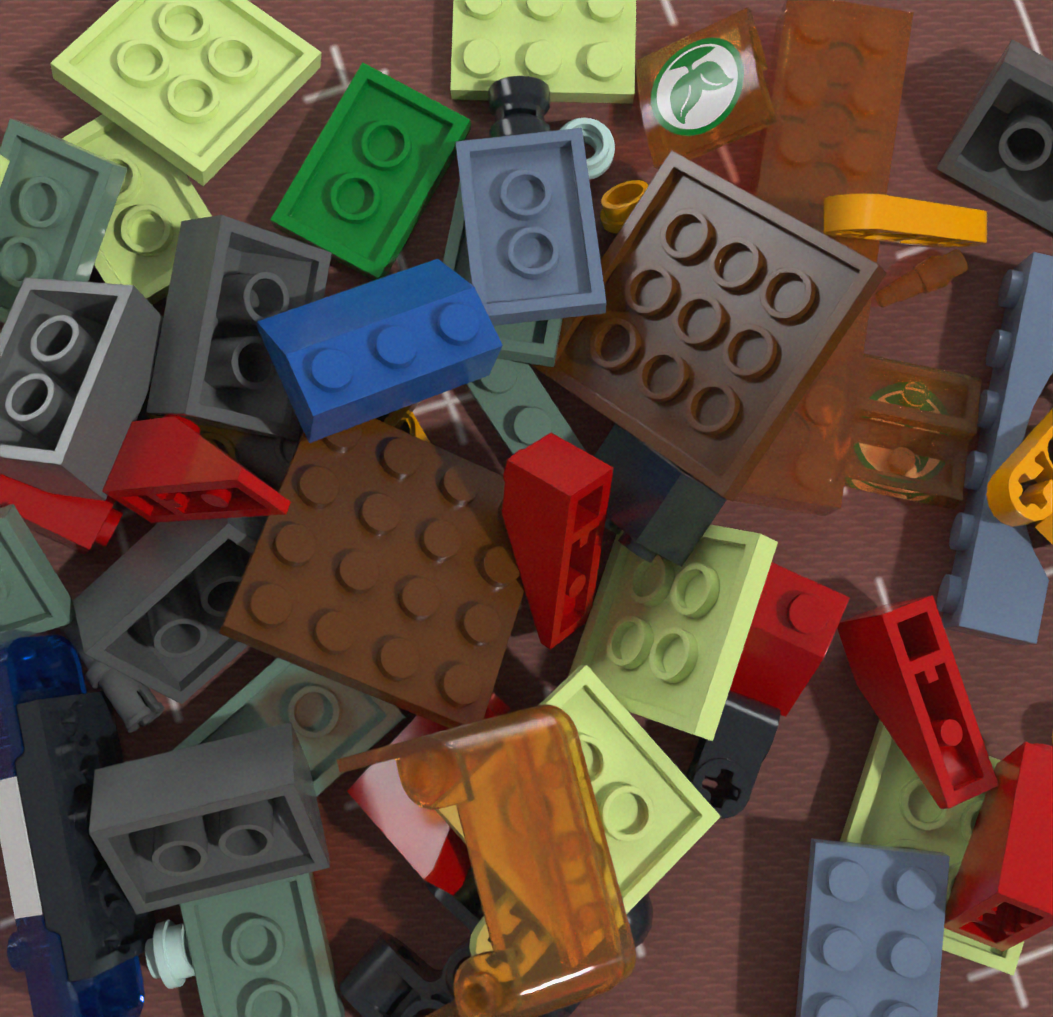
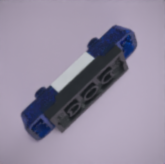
M60 635L19 637L0 644V842L17 931L13 932L9 937L7 957L11 967L16 972H25L33 1017H140L144 1006L145 992L138 955L145 952L147 940L153 938L156 926L154 911L141 914L135 913L89 834L95 770L124 763L113 706L103 691L86 693L78 654L70 641Z

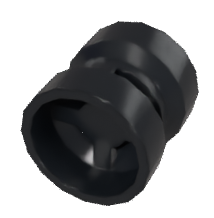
M511 76L497 80L490 86L488 90L489 110L495 116V123L489 130V138L551 131L544 117L550 109V89L543 80L530 76Z

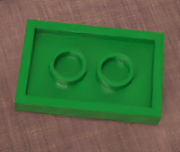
M362 62L270 221L274 228L302 243L331 252L332 259L373 281L386 277L457 154L456 141H464L471 130L470 119Z

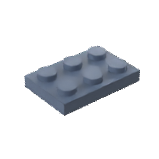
M582 128L456 141L471 281L493 326L606 313V296Z
M811 838L796 1017H937L950 856L936 851Z

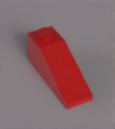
M170 414L164 415L162 418L131 422L102 492L151 523L286 515L291 504L288 499L201 436V430L194 422L184 417Z
M553 433L547 434L525 449L518 450L507 459L503 473L505 486L502 515L540 643L550 650L585 624L593 607L614 467Z
M933 595L885 604L840 621L837 629L856 685L939 808H952L999 786Z

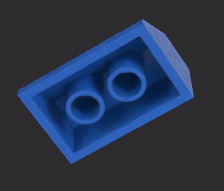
M439 259L257 321V329L309 443L489 376L503 346L475 287Z

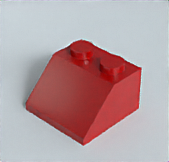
M772 562L730 690L777 707L781 711L780 715L786 717L824 659L850 597Z

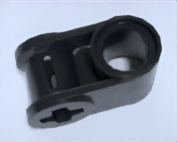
M729 690L713 741L698 737L699 741L686 773V778L721 816L720 819L734 817L744 810L750 800L761 764L773 743L781 712L777 707ZM721 769H725L723 779L732 784L731 792L728 796L718 794L714 802L711 803V793L702 787L703 780L706 776L717 778Z

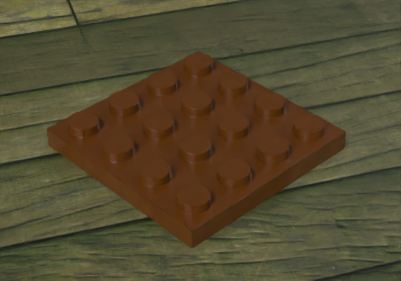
M671 150L601 259L606 296V313L563 318L554 367L536 364L533 367L719 495L733 502L886 275V272L878 263Z
M378 419L369 420L311 443L308 442L303 431L278 490V493L291 502L286 515L267 516L218 633L470 737L480 731L525 590L502 515L505 486L503 476Z

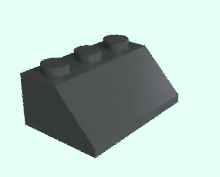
M1012 39L975 97L936 169L1053 232V61Z
M224 215L181 221L146 413L159 416L167 414L177 415L198 425L288 440H299L301 424L257 329V321L323 299L332 253Z
M24 278L0 333V474L52 494L106 500L107 494L102 492L131 422L137 421L152 382L163 317L134 285Z
M255 516L157 523L73 600L84 654L183 704L248 646L218 632L267 517Z
M291 722L95 770L89 834L136 914L330 868V858L310 767Z

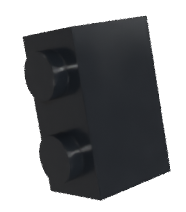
M615 424L594 456L614 467L605 527L619 535L623 530L624 532L618 541L642 559L652 563L656 555L659 554L682 567L727 500L624 428Z

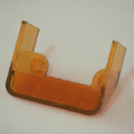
M549 704L537 705L336 759L340 773L395 759L402 787L415 804L430 810L453 805L457 807L493 951L476 954L464 961L458 968L454 978L455 1000L425 1017H538L607 993L631 975L636 962L635 944L578 731L573 720L564 710Z

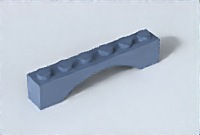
M1033 252L1013 270L1009 269L1006 272L999 289L998 305L1005 307L1001 330H995L987 349L986 365L993 367L989 390L985 389L982 391L975 408L974 425L981 428L977 450H972L969 453L962 472V487L969 489L964 513L959 512L956 515L952 524L949 546L950 549L956 550L952 574L944 576L937 597V609L939 612L944 613L942 619L944 629L1012 645L1037 644L1049 579L1033 550L1026 524L1011 527L1001 523L988 506L986 492L987 484L992 475L1023 442L1033 406L1053 373V256Z

